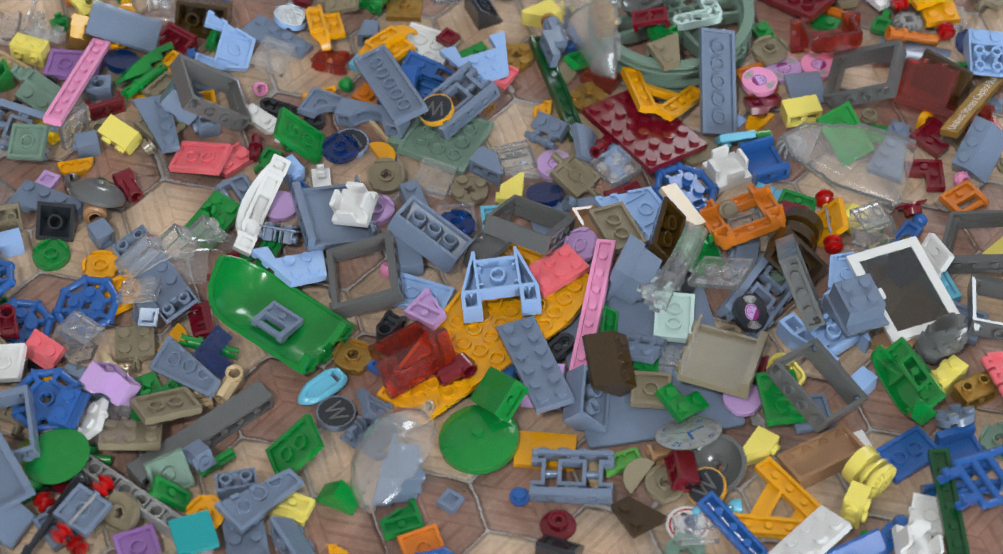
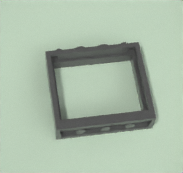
M898 39L835 52L823 93V99L829 109H835L847 101L851 105L896 97L907 54L902 41ZM892 60L886 83L839 91L846 68Z
M180 53L169 65L183 110L242 132L252 121L238 77ZM190 79L224 92L230 109L194 95Z
M514 194L496 209H493L492 212L486 214V218L483 221V232L547 255L571 234L576 216ZM512 215H516L552 229L543 234L507 221V219Z
M1003 210L950 212L942 243L953 253L959 228L1003 227ZM1003 254L954 255L955 258L947 268L949 274L1003 273Z
M391 231L326 250L327 258L324 261L328 269L326 278L330 284V287L327 289L331 299L329 307L334 312L344 318H349L405 302L397 241ZM386 248L391 288L340 302L336 263Z
M794 234L775 240L778 261L806 330L809 331L825 325L821 301Z
M972 274L967 287L968 334L1003 340V323L977 318L976 294L1003 299V279Z
M818 338L776 359L765 371L817 433L857 410L869 398ZM806 356L848 405L827 417L785 367Z

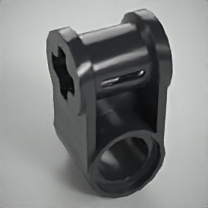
M387 310L376 326L377 344L383 346L388 339L394 341L404 330L407 317H401L394 314L392 310Z

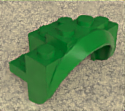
M900 337L887 349L879 344L871 353L870 360L883 387L902 414L923 426L938 414L934 406L947 396L941 388L943 387L923 358L915 353L904 337Z

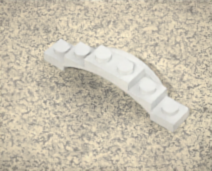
M274 153L270 163L250 185L237 212L236 231L238 234L232 247L233 250L248 257L251 255L261 229L259 224L263 225L291 161Z

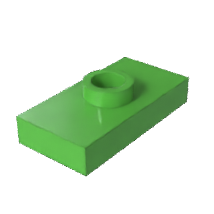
M637 447L614 453V469H604V474L606 478L621 474L625 466L631 461L642 458Z

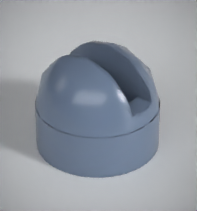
M567 195L563 200L562 208L563 210L571 211L572 208L578 207L576 198Z

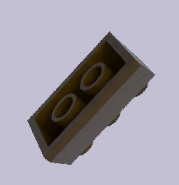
M176 0L175 24L196 35L198 38L206 39L210 31L213 30L204 27L208 11L214 12L216 17L228 21L227 24L230 25L233 2L222 0Z
M927 48L913 72L911 85L957 109L968 97L974 72Z
M668 196L663 198L658 208L647 246L650 252L662 260L660 266L674 265L686 221V216Z
M780 227L768 241L764 258L784 276L778 261L775 240L794 234L814 284L829 265L790 228Z
M611 330L582 336L591 388L621 397L636 387L627 335Z

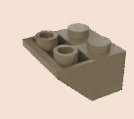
M20 202L0 204V232L19 228L20 231H23L24 226Z

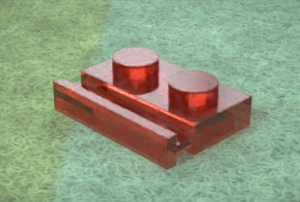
M592 61L584 71V74L580 75V82H592L609 95L612 94V91L623 80L620 73L595 61Z

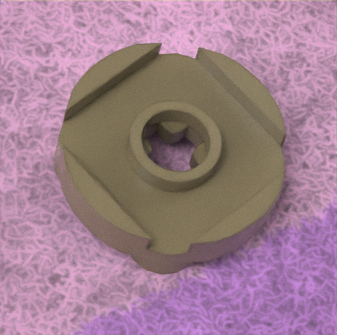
M770 35L762 36L754 41L752 55L764 66H770L787 58L788 45L780 37L775 39L771 38Z
M392 158L377 159L368 169V183L374 192L381 194L398 192L399 184L404 183V168ZM385 172L391 175L388 179H384L381 176H384Z
M458 176L451 187L452 199L456 201L458 206L467 209L476 208L480 203L484 204L488 198L486 180L476 176Z
M657 465L647 472L644 489L647 495L660 505L674 502L683 495V491L671 490L670 484L666 487L661 485L662 481L664 483L669 482L666 467H663V465Z
M126 491L113 492L111 495L106 496L104 499L113 506L104 517L106 528L114 533L134 529L140 517L141 503L139 500ZM122 508L123 515H121V517L119 516L120 513L117 511V509Z

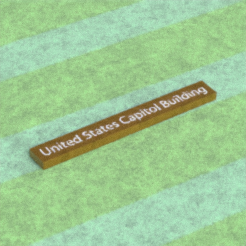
M985 76L940 129V135L957 139L1003 85V77Z

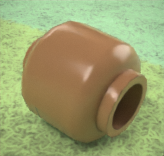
M84 203L82 217L87 224L102 217L106 220L107 207Z

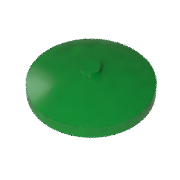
M472 405L456 411L444 422L440 429L438 440L441 455L447 464L462 473L480 475L494 472L508 464L518 450L520 437L518 426L513 417L507 423L479 405Z

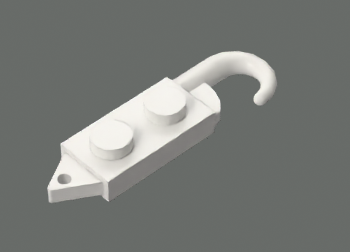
M254 103L247 104L252 119L249 124L266 135L273 134L277 118ZM274 139V142L280 144V141Z

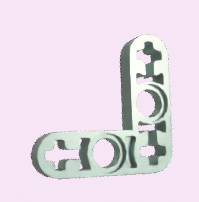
M696 0L701 10L675 15L673 17V25H677L678 31H684L720 23L723 12L717 0Z

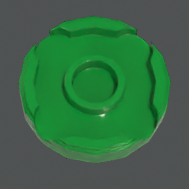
M50 238L39 242L34 247L32 254L36 267L49 272L65 267L71 258L69 246L61 239L51 240Z

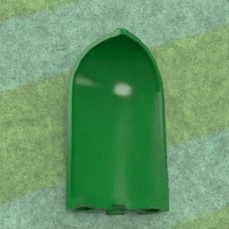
M222 254L215 261V267L212 270L208 283V300L213 313L226 326L300 374H308L315 371L316 366L320 363L326 364L333 357L332 352L335 347L342 341L345 343L356 326L297 287L290 288L275 276L273 272L253 262ZM274 300L304 319V324L291 334L284 344L278 343L276 338L259 327L255 328L251 325L253 317ZM266 319L264 320L265 323L275 328L279 332L282 331V329H280L273 323L269 322Z

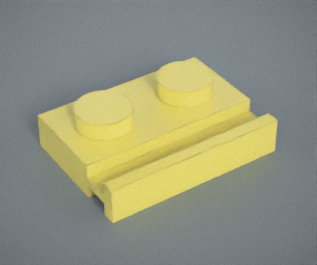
M293 493L267 515L293 518L297 525L300 524L304 527L306 520H308L316 505V499Z

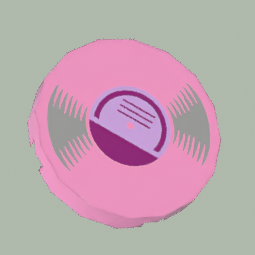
M810 52L801 60V72L819 71L822 81H825L828 78L833 58L824 52Z
M754 67L745 71L742 76L741 85L744 91L750 95L752 93L756 97H766L773 94L778 80L771 70L763 67Z

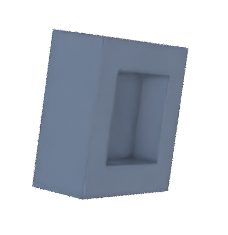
M448 487L436 501V506L453 516L464 504L465 497Z

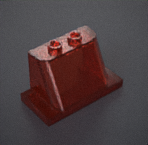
M860 12L842 13L840 29L810 32L808 18L791 19L790 53L811 52L819 54L858 48L863 41V31L860 28Z
M907 57L896 97L885 100L951 117L958 109V107L951 105L961 71L948 68L946 63H930V59L920 57V59Z
M418 320L367 347L371 358L376 363L387 396L391 400L434 377L435 371L450 364L456 356L446 328L442 327L437 331H433Z

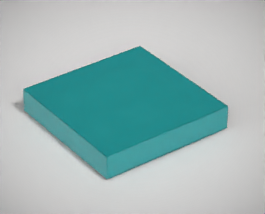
M209 509L168 520L177 554H196L220 547Z

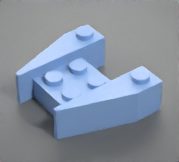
M513 246L512 256L476 260L475 252H471L461 291L464 324L484 321L482 300L519 296L522 316L542 314L539 285L516 246Z
M831 289L823 294L821 299V306L823 303L824 296L826 294H829ZM823 307L825 325L807 331L803 321L795 312H792L778 322L775 334L788 348L795 350L807 342L818 338L838 362L837 356L854 345L864 354L867 353L871 341L867 331L861 336L854 334L846 337Z

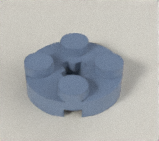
M953 403L947 409L936 410L938 414L935 415L936 425L946 429L951 428L952 424H957L958 427L967 426L973 423L976 418L974 406H961V403Z

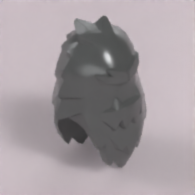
M951 312L928 325L925 332L922 331L920 337L917 336L914 348L915 353L922 357L925 363L938 364L962 350L969 338V334H966L968 327L966 326L967 323L964 322L965 314Z

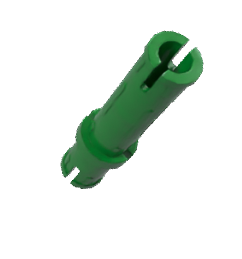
M160 62L140 78L132 80L129 86L121 90L122 96L129 100L136 93L142 92L147 85L156 80L166 70L168 71L167 65Z
M184 333L180 336L181 339L188 340V342L179 340L181 346L193 348L197 352L205 351L234 360L238 357V355L231 354L230 352L239 353V348L204 340V337L200 336L196 338Z

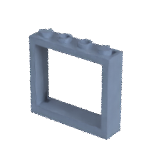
M27 384L0 391V409L25 403L30 446L11 450L18 463L23 461L29 462L41 457L33 393Z

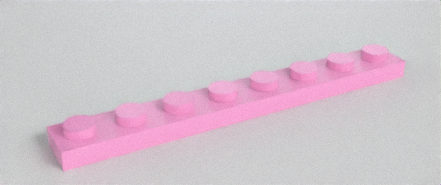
M97 38L91 40L44 114V123L61 127L109 50L110 41Z
M597 239L569 371L582 364L587 365L582 336L598 333L617 245L616 240Z

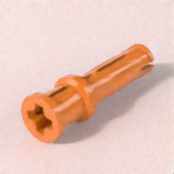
M888 25L885 30L886 41L900 39L902 43L907 41L937 46L939 41L937 34L908 31L905 27L900 29Z

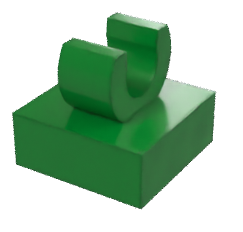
M61 12L55 13L54 18L49 20V23L56 36L68 31L70 21L65 14L62 15Z
M211 30L206 38L207 44H204L203 47L207 51L213 50L216 53L221 33Z

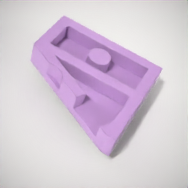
M428 287L403 311L407 318L432 330H436L447 318L445 311L439 306L437 299L433 297Z

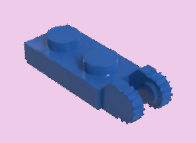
M409 50L402 66L418 65L422 76L443 83L446 79L438 75L440 70L448 75H452L454 72L440 62Z

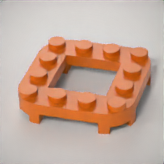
M754 184L747 185L749 192L727 199L737 205V213L747 211L756 206L763 218L732 229L729 223L726 224L723 217L720 216L718 208L721 202L715 203L711 198L706 201L707 205L703 209H699L700 215L706 221L705 229L709 235L713 236V242L721 246L722 250H728L732 246L747 243L751 239L763 237L770 232L778 230L780 227H786L783 205L779 204L775 199L769 185L755 187Z

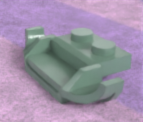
M15 64L10 72L22 85L14 94V97L30 108L46 112L61 87L40 74L36 69L22 68Z

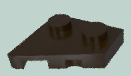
M630 496L611 504V510L633 539L667 522L666 515Z

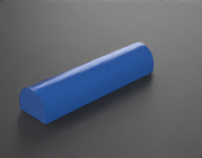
M712 490L696 503V506L740 554L769 553Z

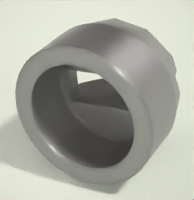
M74 172L67 173L64 178L65 186L70 188L72 183L79 180L78 175Z

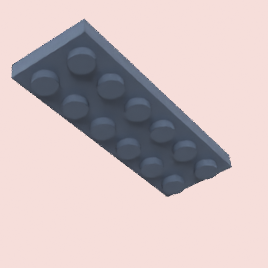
M701 27L699 29L700 134L719 136L737 133L735 30Z
M385 44L353 59L354 65L395 126L429 111L426 103Z
M534 316L496 326L500 340L521 383L529 388L527 395L536 414L575 403L574 396Z

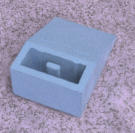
M968 28L963 38V55L968 70L974 72L973 75L1003 77V32Z

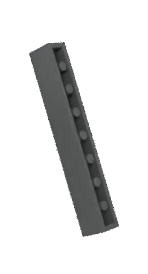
M259 380L254 384L248 385L237 395L231 396L229 400L214 407L206 415L200 416L192 424L183 427L178 433L166 438L161 443V451H147L139 458L133 459L126 465L129 478L142 490H148L151 485L143 463L178 447L184 448L197 439H200L211 449L274 408L273 395Z

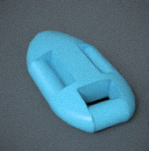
M340 368L324 370L303 386L298 395V403L301 405L320 403L346 385L347 375Z

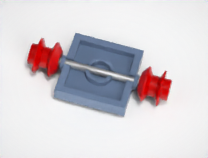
M98 475L99 482H92L94 491L79 483L53 512V517L60 521L56 523L57 530H50L52 534L51 539L59 545L61 543L67 544V536L73 537L72 529L87 538L113 508L112 504L101 497L109 495L108 489H115L114 481L109 476Z
M48 491L38 493L33 501V505L38 507V512L41 513V515L32 519L33 525L37 530L49 517L47 512L56 501ZM59 520L54 522L43 537L53 552L65 546L67 551H71L70 554H86L89 548V544L84 542V537L73 529V537L67 536L66 538L67 544L61 543L59 545L51 539L52 534L50 530L58 529L56 523L60 522Z

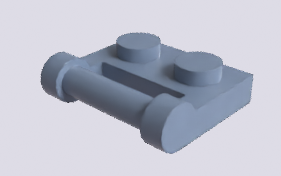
M242 173L217 184L214 190L232 199L226 191L231 189L239 200L237 203L241 204L251 182Z
M275 300L254 316L251 321L252 326L264 330L276 338V341L280 344H284L287 338L304 324L303 318ZM266 319L269 322L273 323L274 325L282 329V331L279 332L275 328L265 323L264 320Z
M360 388L357 391L356 398L360 400L362 415L366 419L372 420L392 431L398 427L393 404L384 402L369 394L368 390Z

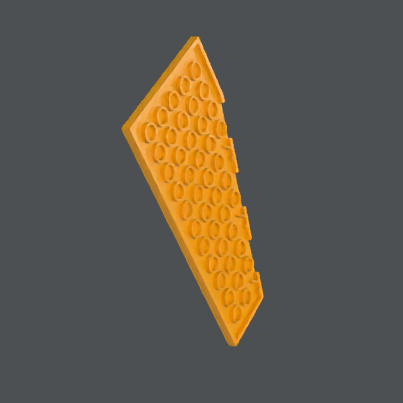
M511 243L497 257L512 256L513 246L517 247L527 266L546 255ZM588 273L544 299L541 297L542 314L529 315L534 316L546 341L570 325L582 310L589 278ZM461 287L444 309L447 318L436 330L429 328L378 391L376 397L384 402H390L396 409L428 423L473 392L490 366L501 372L512 365V362L500 340L496 326L529 317L522 316L519 296L482 300L484 321L464 324ZM465 352L477 366L476 373L468 379L461 377L445 387L441 386L435 377V371L450 364L457 354Z

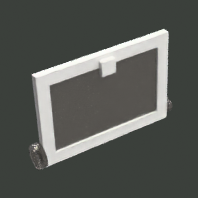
M905 234L900 238V241L846 256V261L854 276L857 277L870 273L886 303L884 315L890 324L882 328L891 344L900 337H904L907 341L917 338V336L920 337L921 332H925L928 325H931L938 318L948 313L955 312L960 314L916 236L911 237L910 234Z

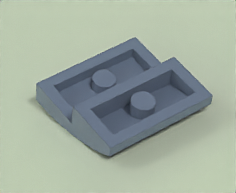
M819 71L783 75L786 93L788 92L789 98L816 94L820 104H826L823 99L824 85Z
M574 123L571 125L576 158L584 160L591 167H601L599 157L593 158L591 155L594 152L589 153L590 148L594 146L596 141L594 131L583 124Z

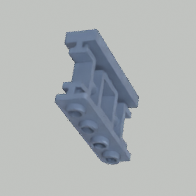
M469 61L462 65L453 75L447 77L441 85L434 88L425 97L427 98L433 94H444L452 98L458 92L465 97L455 107L454 114L449 121L446 120L442 125L435 126L436 131L440 132L442 138L446 141L500 96L498 86L493 81L491 82L488 79L481 85L475 79L479 74ZM467 80L470 84L464 88L461 84ZM477 89L479 93L473 97L471 92Z
M0 98V108L18 113V115L10 113L8 121L5 122L2 121L5 112L0 110V128L4 129L1 137L8 140L7 142L0 140V149L7 151L12 124L16 123V120L27 124H37L31 118L43 122V116L46 112ZM50 124L49 131L57 133V127L60 126ZM47 148L45 150L44 161L48 160V157L46 156L47 153L49 154L50 150Z
M764 256L753 262L715 312L720 318L725 315L727 317L726 320L729 322L735 318V315L732 314V307L736 298L743 294H753L755 292L766 303L767 323L759 331L749 333L745 331L744 333L757 339L761 330L768 329L775 322L773 318L784 310V303H788L793 298L787 281L779 285L768 274L772 267L766 265L768 261ZM756 277L765 284L764 287L758 281L752 284ZM771 290L776 296L780 293L782 294L778 299H776L769 292Z
M547 447L532 449V467H541V481L530 480V502L613 504V483L603 482L604 469H614V451L604 448L599 450H589L587 448L569 450L564 447L558 449H549ZM547 461H558V470H547ZM587 462L599 463V471H587ZM563 467L582 468V482L562 481ZM546 478H557V487H545ZM587 479H598V488H586Z

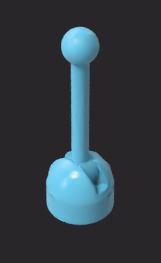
M733 499L727 503V507L732 512L742 513L741 499ZM698 507L692 509L694 515L702 513Z

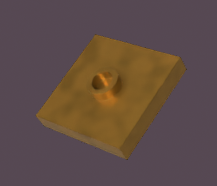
M389 0L387 2L386 21L421 22L423 0Z

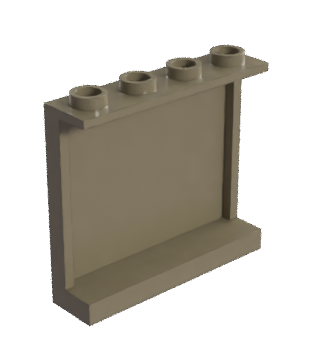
M700 314L698 320L693 321L691 327L692 334L688 333L686 339L687 347L683 346L680 355L682 359L677 360L675 371L678 372L677 380L747 399L766 348L769 332L761 330L757 339L702 324L703 314Z

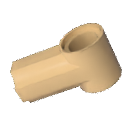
M234 364L226 368L225 377L213 396V399L219 404L229 400L231 396L235 395L237 390L244 386L245 380L241 366Z

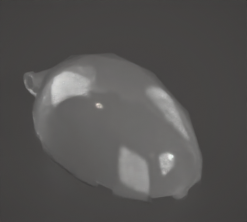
M427 400L413 408L396 407L376 418L362 433L351 460L350 483L351 492L362 512L367 510L369 513H372L376 510L375 506L382 502L386 505L402 490L400 485L406 478L410 480L415 475L433 446L431 439L433 435L437 436L435 428L437 423L430 417L435 409V404L432 400Z

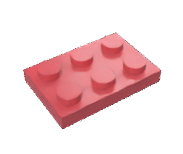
M182 141L180 151L175 153L168 168L170 172L219 176L233 148L231 144Z
M567 243L528 266L539 285L540 296L543 299L590 271V266Z

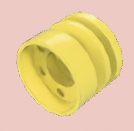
M866 445L848 460L842 470L841 477L848 484H851L852 480L871 487L870 500H873L890 485L897 469L894 465L889 464L887 459L880 460L881 455L870 445Z

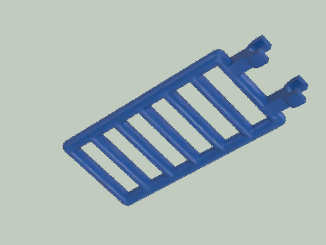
M1003 445L953 459L951 461L953 468H942V475L936 477L940 485L960 477L971 493L959 495L960 501L953 504L958 511L973 504H978L981 509H988L1003 504V495L1001 496L978 462L985 459L1003 484V470L993 457L1000 454L1003 457ZM968 463L971 465L993 497L992 499H984L962 465Z

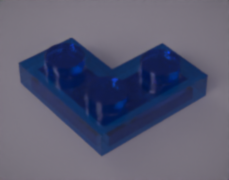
M216 325L192 356L223 380L226 368L234 364L222 355L221 352L233 337L219 325Z

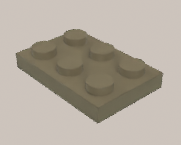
M623 201L588 211V217L601 238L616 240L615 255L621 253L630 234L647 245V239Z
M186 386L130 398V406L145 426L202 413V406Z
M135 420L104 421L103 429L99 433L98 450L161 451L163 422L145 426L142 421Z

